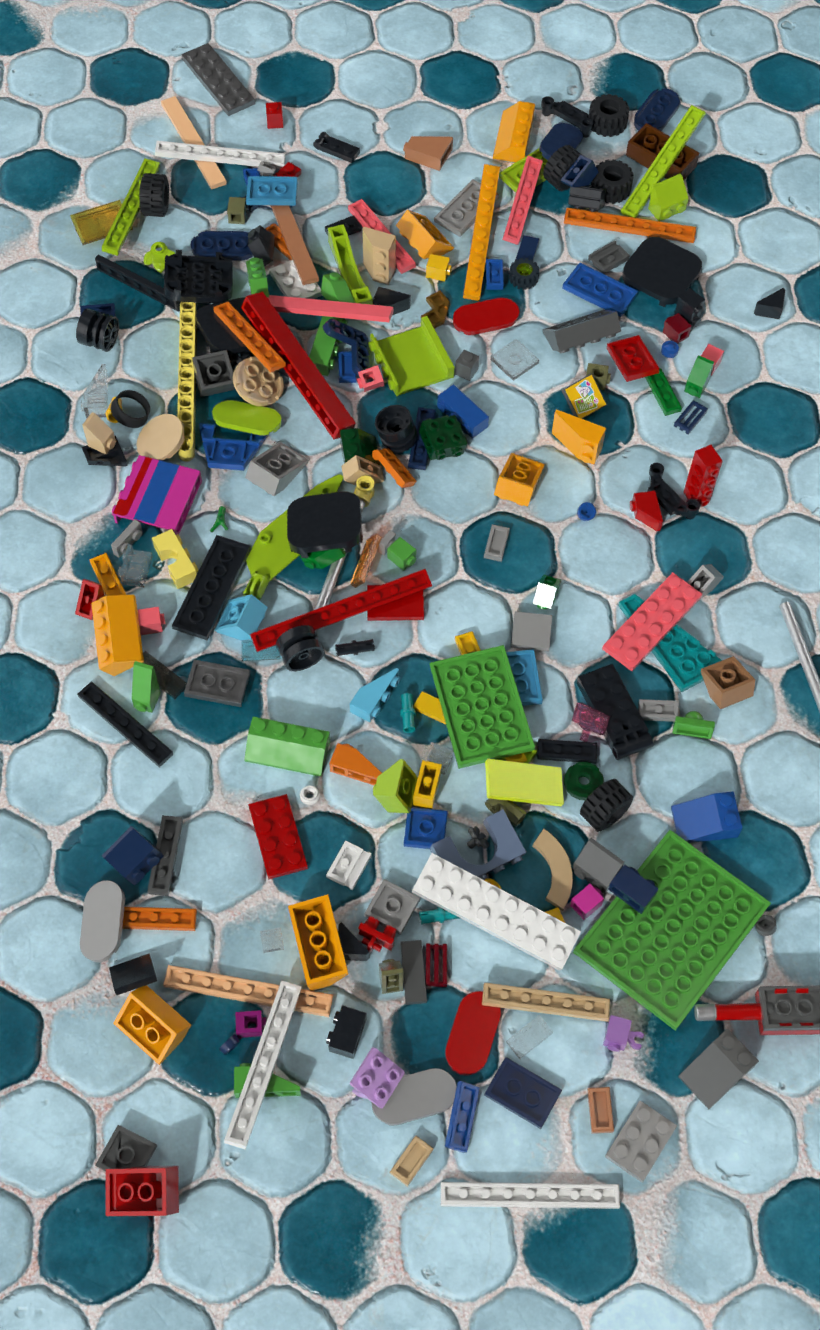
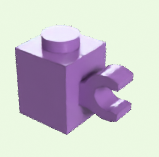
M611 1015L608 1020L603 1045L608 1046L607 1048L611 1051L619 1052L620 1050L624 1051L627 1042H629L633 1049L640 1050L642 1045L635 1043L634 1038L643 1039L644 1034L638 1031H630L631 1020Z

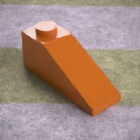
M337 743L329 763L330 772L375 785L377 777L382 772L353 746Z

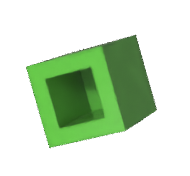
M399 537L387 548V558L404 571L408 566L411 567L416 562V549Z

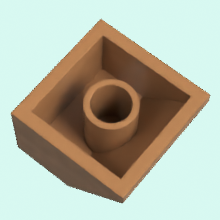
M734 656L701 669L709 696L720 709L754 695L755 679Z

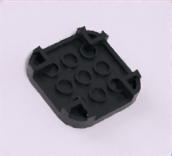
M651 237L644 240L625 263L622 279L625 285L631 288L634 287L659 300V305L665 307L666 305L677 304L678 297L699 279L702 261L694 253L666 239Z
M176 250V254L170 256L166 255L164 270L165 295L174 301L214 304L231 299L233 291L232 259L223 257L221 252H216V257L182 255V250Z
M245 297L206 305L197 311L196 328L201 331L207 341L210 353L227 350L229 360H232V354L249 350L214 313L215 306L229 302L256 330L241 308Z
M334 492L305 496L294 500L287 510V538L291 552L300 554L301 558H308L309 552L344 548L345 553L352 552L354 546L358 545L359 542H363L362 509L359 497L351 492Z

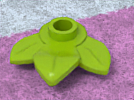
M155 242L151 246V250L144 255V265L153 264L154 268L159 273H162L165 269L166 255L170 256L175 253L167 249L165 243Z

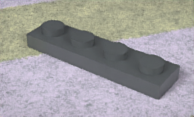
M162 815L156 848L164 857L151 870L148 894L169 896L183 823L182 817Z

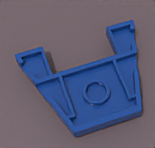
M199 423L208 468L244 471L268 437V435L251 433L249 441L214 438L215 424Z

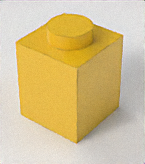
M430 254L426 265V278L446 281L447 275H450L452 265H449L450 258Z

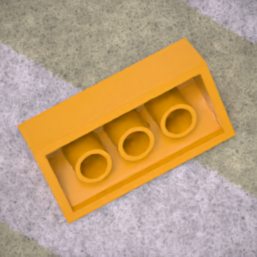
M519 101L503 111L493 159L517 162L526 157L534 119L535 103Z
M109 595L91 603L99 670L116 676L132 668L135 661L143 663L144 657L136 596Z
M329 895L289 905L288 909L303 971L310 991L331 986L347 976L349 973Z

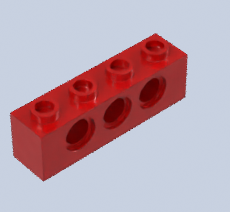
M712 445L695 451L683 492L688 500L696 499L699 501L701 507L709 504L723 462Z

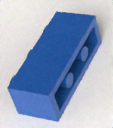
M454 384L438 395V409L447 416L455 415L457 421L461 423L462 431L472 439L488 428L489 416Z

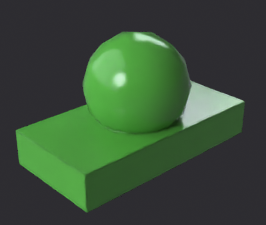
M690 711L685 717H675L672 733L711 739L715 722L703 720V716L699 712Z

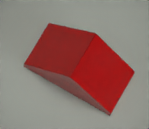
M87 579L82 580L75 611L76 615L93 620L91 603L105 596L101 584Z

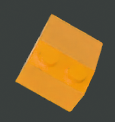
M556 409L552 434L578 459L594 465L603 447L606 428Z
M511 453L499 475L494 495L503 500L516 502V504L521 506H528L545 464Z

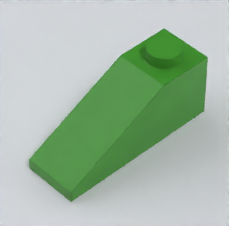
M332 272L323 275L321 294L328 301L355 303L346 281L340 274Z
M135 661L133 666L132 702L134 708L138 711L152 713L161 694L154 666Z
M242 1063L239 1067H234V1095L236 1098H239L251 1063ZM272 1074L264 1097L301 1096L300 1086Z

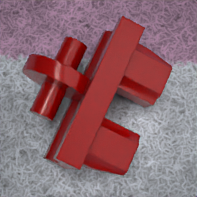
M372 916L365 923L361 922L358 927L360 929L358 934L364 937L361 943L367 945L369 954L373 949L380 952L382 946L392 951L397 929L387 925L383 933L377 931L376 929L380 921Z

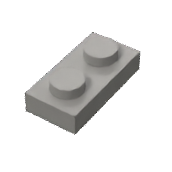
M134 519L111 544L115 556L120 558L128 552L130 546L135 541L140 539L143 533L140 522Z
M639 699L638 711L643 720L674 722L675 717L679 716L678 701Z

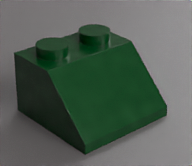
M359 428L340 430V444L344 464L357 455L380 465V461L374 460L372 457V452L378 449L374 435Z

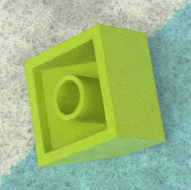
M681 174L654 184L652 187L648 209L658 221L668 219L686 210L689 198Z
M400 759L377 777L376 784L373 787V795L389 813H410L418 777L405 760Z

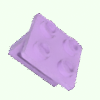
M372 1047L350 1081V1085L354 1087L352 1092L358 1097L369 1099L377 1107L383 1108L405 1072L377 1048Z

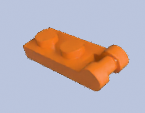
M389 448L376 449L372 452L373 459L381 462L385 470L391 474L401 488L414 486L416 479Z

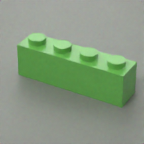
M322 316L309 358L324 376H328L330 370H333L335 364L334 357H337L339 352L338 344L342 343V341L328 336L323 330V325L331 318L347 325L348 320H345V318Z

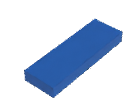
M463 1081L457 1083L445 1142L446 1148L467 1153L480 1087Z

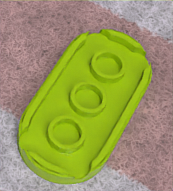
M227 400L218 403L212 410L213 420H215L216 424L228 429L256 435H269V432L273 431L274 433L281 427V415L272 408Z

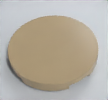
M257 357L244 359L236 366L233 372V384L237 393L252 405L270 406L283 393V377L280 376L277 370L270 372Z
M162 414L151 419L139 433L137 439L139 455L160 461L173 457L181 448L185 439L183 422L173 414Z

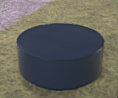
M235 1034L232 1035L219 1050L224 1055L229 1054L240 1043V1039Z

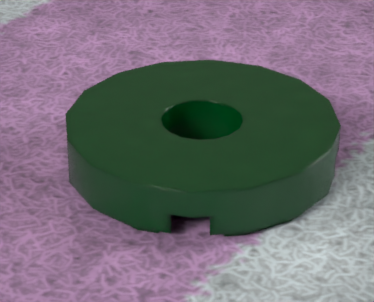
M578 762L570 766L564 777L566 791L578 800H586L596 788L604 783L603 774H601L596 765L590 762ZM586 777L589 783L583 785L579 782V778Z

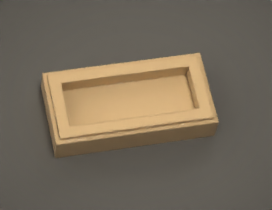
M415 1136L391 1169L390 1174L408 1187L434 1148Z

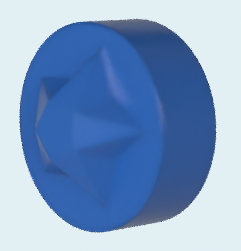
M666 341L662 344L661 353L667 358L677 356L679 346L676 342Z
M582 503L577 509V515L582 521H590L596 515V508L592 503Z

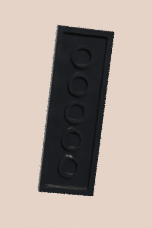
M216 535L177 613L172 629L208 640L251 551L250 545Z

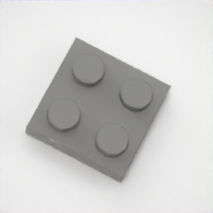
M384 879L364 916L376 918L380 921V925L384 927L390 925L396 928V933L401 935L416 909L420 897Z

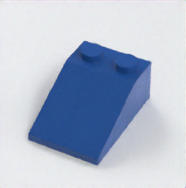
M734 791L715 793L671 806L676 833L688 843L738 838L742 830Z

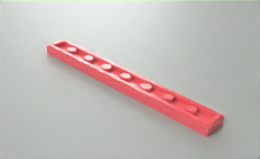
M269 295L267 297L277 312L388 323L394 312L391 306Z

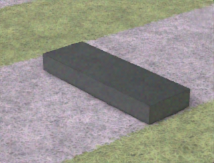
M401 941L405 1004L427 1003L422 941Z

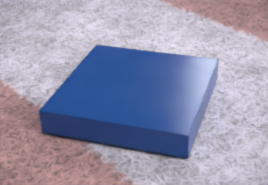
M411 807L410 813H407L404 847L430 849L432 844L444 839L448 811Z

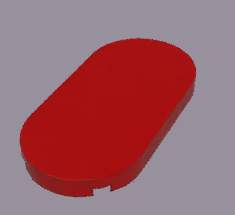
M496 298L464 305L454 312L453 325L457 331L464 332L466 335H476L508 328L516 323L519 317V307L508 298Z
M482 991L469 993L462 999L446 1045V1060L451 1069L460 1075L469 1076L484 1068L500 1020V1007L482 1005Z

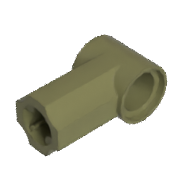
M488 798L485 802L486 807L494 814L504 810L514 827L519 825L527 814L513 801Z

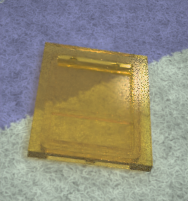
M120 200L70 215L82 245L106 238L122 206Z

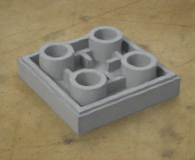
M515 611L511 647L549 651L552 615Z

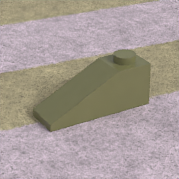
M387 959L379 963L382 994L403 991L404 972L400 961Z

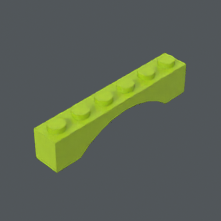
M344 224L328 228V243L341 277L346 281L355 303L373 305L369 288L363 282L357 269Z

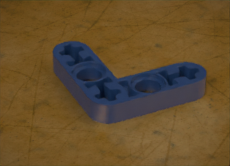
M329 319L323 325L324 332L330 337L351 345L352 370L359 376L358 372L370 368L369 340L367 335L335 319Z

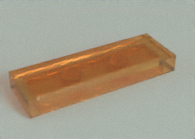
M378 534L366 540L350 584L355 588L364 584L382 538Z

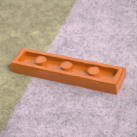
M124 907L122 929L195 931L197 909Z

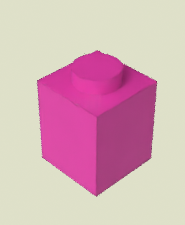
M589 884L572 898L570 906L585 920L602 906L604 901L603 894L597 887L594 888Z

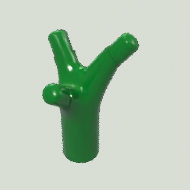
M224 506L219 507L216 521L210 532H213L219 525L228 530L225 523L226 508Z

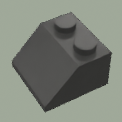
M227 350L192 357L200 397L235 389L233 370Z
M590 838L574 862L572 870L578 878L585 879L594 888L597 887L602 893L606 894L610 882L621 870L624 861L593 838Z

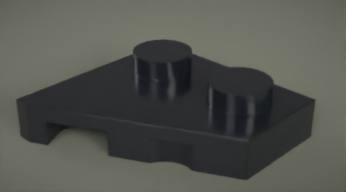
M116 435L115 446L107 454L97 451L88 445L82 447L88 465L128 466Z

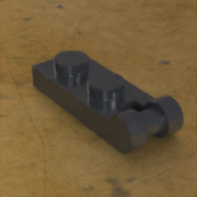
M321 132L319 139H316L313 143L317 150L353 163L360 154V148L330 137L326 132Z

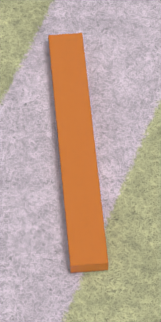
M566 208L564 224L660 237L694 243L696 227L574 208Z

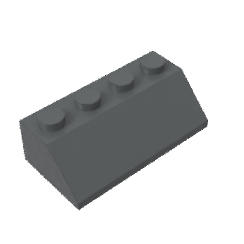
M601 310L542 330L552 350L565 353L570 351L569 348L584 347L587 342L596 343L601 341L600 338L615 337L616 333L621 332L617 311Z

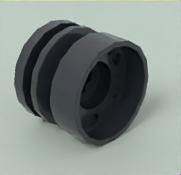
M90 308L85 309L77 324V342L89 347L94 345L96 349H101L105 352L110 351L118 336V318L113 315L109 316L106 313L101 314L99 311Z
M390 405L383 408L375 417V426L384 448H389L393 453H402L414 446L418 433L410 411L406 407Z

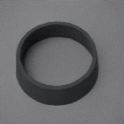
M125 390L120 392L112 401L111 412L114 418L122 425L130 428H139L147 422L150 404L142 394L132 390ZM122 397L134 399L142 405L146 415L141 418L128 416L121 410L118 399Z

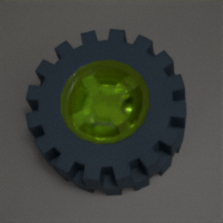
M520 258L519 261L516 259L510 266V283H513L514 287L518 286L517 289H531L532 286L534 287L538 283L539 266H537L536 262L533 263L532 259L530 261L528 258H525V260Z

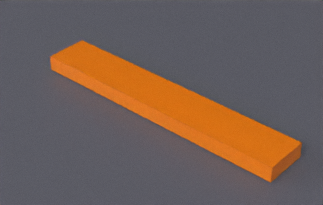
M229 302L214 307V313L270 372L286 366V362Z

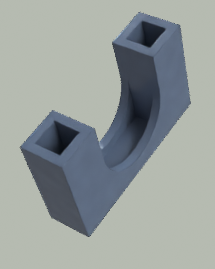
M504 810L485 818L483 821L494 844V856L488 863L473 865L466 862L460 856L450 836L432 844L430 847V851L433 854L483 880L488 878L487 874L491 872L497 874L505 869L504 866L509 863L515 865L523 860L522 857L526 853Z

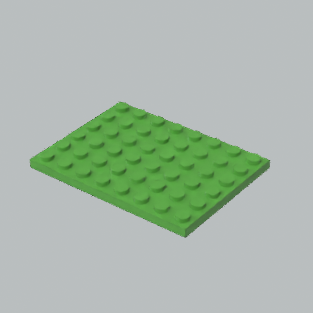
M669 830L637 870L640 876L654 882L659 889L645 911L640 914L616 896L576 946L573 953L676 1031L771 902Z

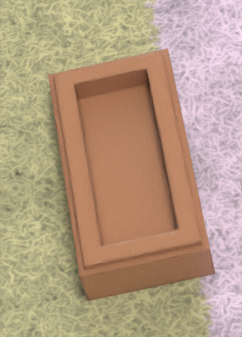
M610 1087L588 1088L591 1134L613 1133L614 1125Z

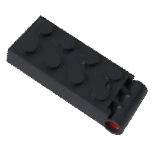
M613 663L578 676L576 684L616 760L654 746L653 739L648 733V728Z

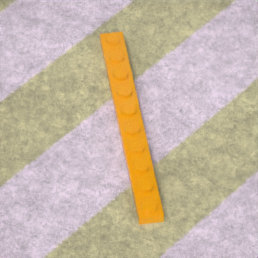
M484 164L463 293L464 299L480 300L500 171L499 166Z

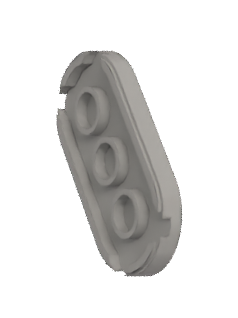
M107 880L96 883L89 889L84 900L80 949L86 958L97 963L109 960L111 955L118 951L121 944L125 894L115 882Z
M436 1068L403 1076L383 1108H379L372 1103L373 1113L379 1120L391 1126L443 1113L454 1102L457 1088L456 1082L448 1072Z

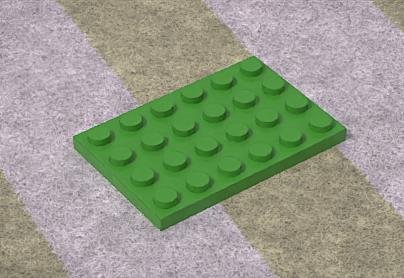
M504 645L429 663L458 769L485 763L487 759L497 760L535 750Z

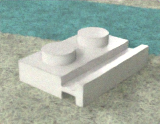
M345 841L326 874V878L353 890L372 853L366 852L362 848Z

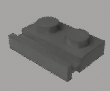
M614 240L589 254L588 260H591L593 265L602 274H605L628 261L630 255L620 245H617Z

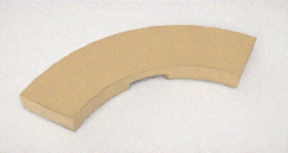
M543 829L532 847L542 854L551 869V888L546 901L563 911L572 889V868L562 845L552 834Z

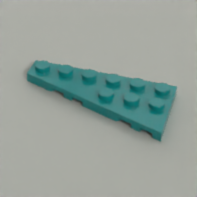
M633 594L620 601L618 606L629 619L645 601L636 594ZM678 625L674 626L652 650V653L681 692L704 681L701 674L702 668L722 661L716 656L715 652L703 647L700 641Z

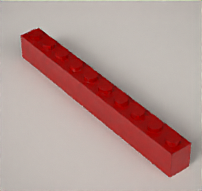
M263 292L246 296L241 307L263 339L286 362V366L283 367L333 440L340 438V430L353 429L356 425L353 417H351L343 403L338 399L335 392L326 382Z

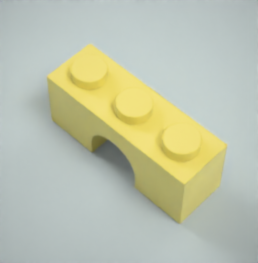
M170 529L152 537L154 548L161 561L169 558L176 559V562L168 565V570L177 589L193 583L199 570L195 562L191 563L189 559L191 557L187 548L183 549V543L179 534L175 535L173 530Z

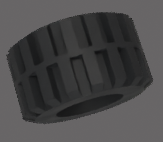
M603 94L601 97L597 96L592 100L588 118L593 120L592 131L596 132L597 135H603V137H613V135L618 136L619 133H623L627 127L629 105H627L626 101H623L622 97L617 95Z
M571 145L560 147L547 161L543 173L544 178L558 191L568 190L570 186L562 183L561 179L581 154Z
M605 160V162L602 161L599 165H596L599 173L592 180L591 185L607 189L605 203H620L622 200H626L631 193L634 174L631 167H628L626 163H622L623 161Z
M145 173L140 183L139 200L140 209L144 216L165 217L169 205V183L165 174Z
M617 779L608 780L588 796L580 809V815L597 832L605 830L624 815L633 801V796Z

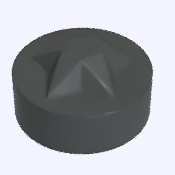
M762 915L755 924L756 931L762 936L772 935L777 929L776 920L770 915Z

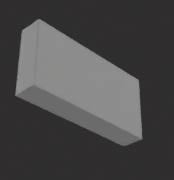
M492 524L484 558L502 562L510 528Z

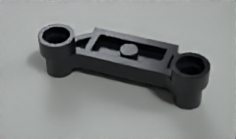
M549 96L542 98L541 107L544 116L554 114L578 127L584 138L590 136L593 120L588 118L589 114L565 101L554 102V99Z
M660 463L651 464L649 469L650 487H648V491L656 492L658 503L671 516L675 514L685 516L690 520L694 519L700 509L699 501L689 499L685 503L662 479L664 466Z

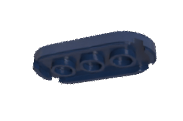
M662 88L659 91L658 89L654 90L636 112L634 117L635 128L639 131L647 123L662 131L679 108L680 99L678 94L667 88Z
M555 124L542 140L539 150L542 152V156L549 160L555 151L565 145H571L574 149H577L581 144L583 134L577 127L571 124Z
M203 231L191 240V251L194 256L216 257V252H221L223 257L232 259V261H242L253 257L248 247V232Z

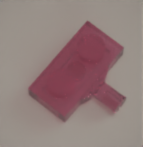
M577 702L572 721L579 724L583 729L580 740L588 742L590 731L598 735H605L610 716L582 702Z

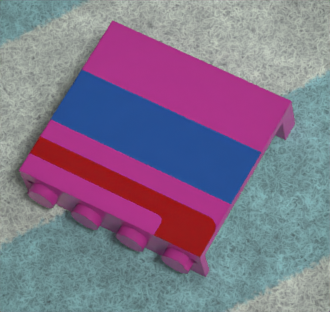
M139 455L136 462L134 461L132 464L130 476L126 477L125 487L119 493L117 505L113 506L112 515L114 516L115 523L118 524L122 518L135 519L141 523L168 530L172 529L175 535L180 534L202 482L201 472L196 469Z

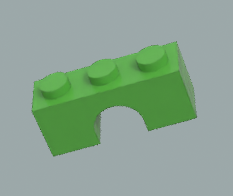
M251 258L249 261H246L251 295L263 292L266 297H269L263 259Z

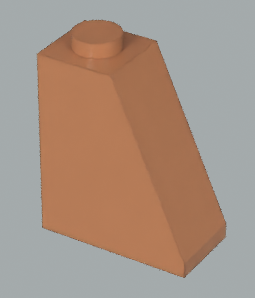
M411 136L403 148L405 159L440 171L453 150V137Z

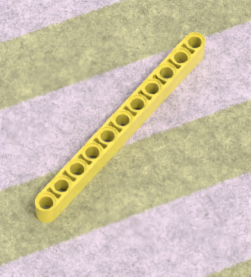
M194 302L180 303L177 417L184 424L185 439L178 450L179 458L185 462L191 461L195 456L196 379L192 357L197 356V310Z

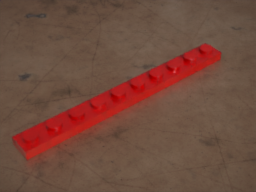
M426 569L251 633L250 637L256 652H260L276 646L277 639L291 628L309 625L318 630L430 588L432 584Z

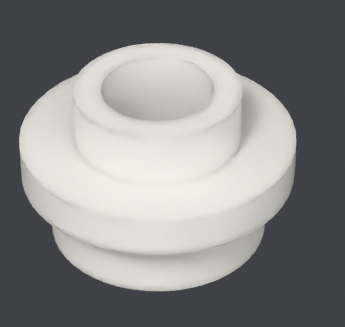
M306 786L300 792V799L306 805H313L320 798L319 790L314 786ZM308 794H312V795H313L312 798H307L306 796H307Z

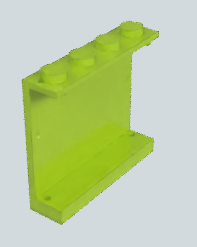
M428 316L421 318V327L381 340H377L373 333L370 334L369 349L371 352H374L376 363L381 365L384 378L387 377L390 390L394 391L396 396L454 378V365Z

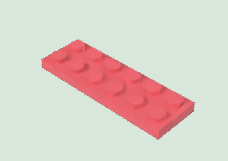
M672 572L603 645L602 650L630 671H633L701 599L702 593Z

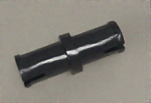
M373 639L358 642L352 640L351 643L335 644L336 656L358 655L361 652L375 651Z

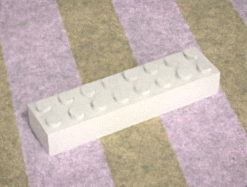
M431 853L412 889V893L559 971L563 969L581 931L433 853Z

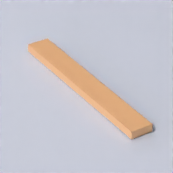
M176 96L162 100L161 105L182 141L186 144L205 145ZM194 160L211 190L226 185V180L215 162Z
M168 965L163 986L166 988L270 1007L274 1003L280 986ZM302 989L294 1011L329 1017L333 995Z

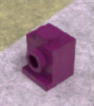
M261 1010L235 1012L236 1035L239 1039L262 1036L267 1018L262 1017ZM249 1024H256L255 1028H248Z

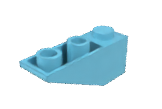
M395 668L361 687L350 702V712L368 722H371L373 717L376 718L381 711L380 706L383 702L386 703L391 695L390 691L393 687L396 688L400 682L399 669Z

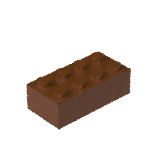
M646 123L628 141L626 156L649 169L670 136ZM685 145L664 178L669 179L681 174L683 180H685L697 167L700 153Z

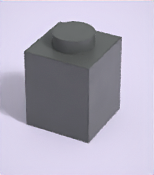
M463 350L456 360L455 375L471 381L479 367V356Z

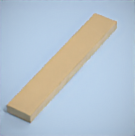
M484 982L482 1005L608 1022L610 999Z

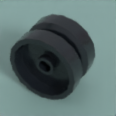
M309 625L291 628L284 632L276 641V648L282 656L286 669L296 672L310 668L318 663L325 654L315 629Z

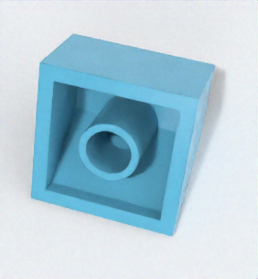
M252 594L230 599L214 631L241 641L251 639L250 634L258 631L257 629L264 619L268 607Z

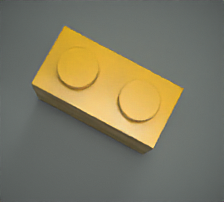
M422 760L413 795V806L433 809L442 764Z

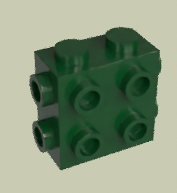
M446 415L436 419L429 418L422 421L419 433L430 460H442L451 456L458 457L464 453L468 442L462 433L461 423L457 421L455 415Z

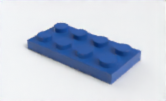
M582 263L576 266L562 289L605 310L617 311L619 317H622L638 294L637 290Z

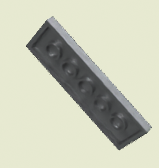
M209 43L181 54L185 64L228 116L255 105L254 97Z

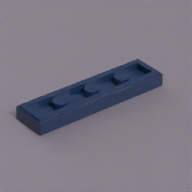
M418 407L415 423L418 437L414 446L411 447L408 468L426 470L428 453L419 429L422 421L429 418L435 419L436 409Z

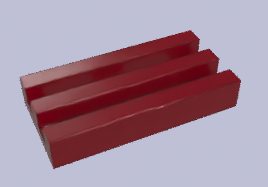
M426 943V986L447 987V944L430 945V943ZM430 950H434V981H430ZM439 950H443L442 981H439Z

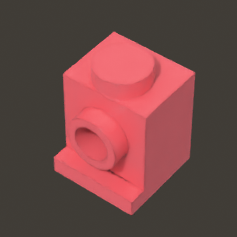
M378 365L358 372L359 378L357 383L360 389H364V392L384 387V381ZM368 379L373 380L372 382L367 383Z

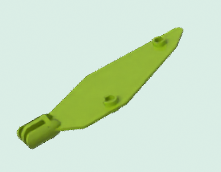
M340 474L335 475L316 485L303 497L337 492L343 481V476ZM287 510L259 533L246 559L251 578L243 592L244 596L252 594L258 600H261L269 581L300 556V554L291 552L287 538Z

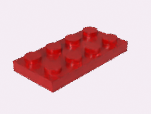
M287 794L248 804L268 880L308 869Z

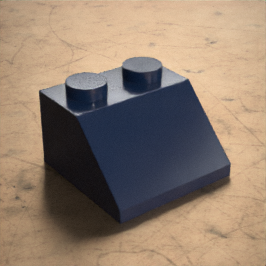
M130 826L102 857L125 879L136 885L159 863L164 855L150 840Z

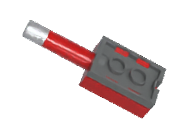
M820 985L760 986L755 993L756 1003L696 1004L694 1008L697 1021L758 1020L760 1035L820 1034Z

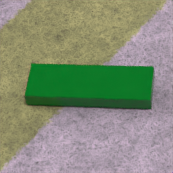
M659 368L658 374L645 377L665 416L681 412L682 407L661 368Z

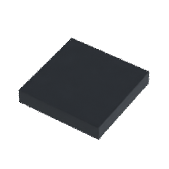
M150 953L109 967L116 995L157 982Z

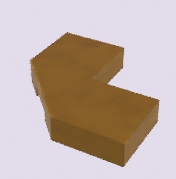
M440 290L426 297V302L433 310L421 315V318L428 316L434 328L445 323L450 302Z

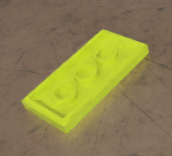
M487 759L485 761L487 798L560 807L564 804L561 767Z

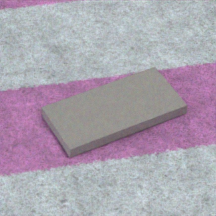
M472 179L434 217V222L461 237L475 223L481 183ZM496 193L495 201L499 198L498 193Z

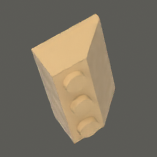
M363 227V264L373 281L389 285L396 270V236Z

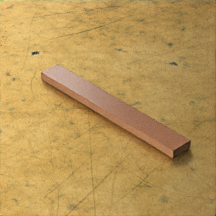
M270 205L302 285L319 282V277L290 207L287 205Z

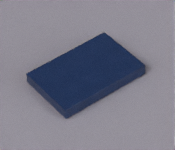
M505 1057L484 1096L542 1129L562 1089Z

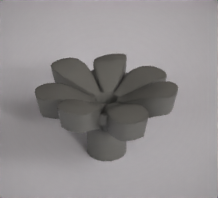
M477 826L474 828L470 827L468 832L472 839L467 842L468 847L473 849L477 845L478 847L482 846L484 849L488 848L489 843L484 839L486 835L482 832L480 833Z

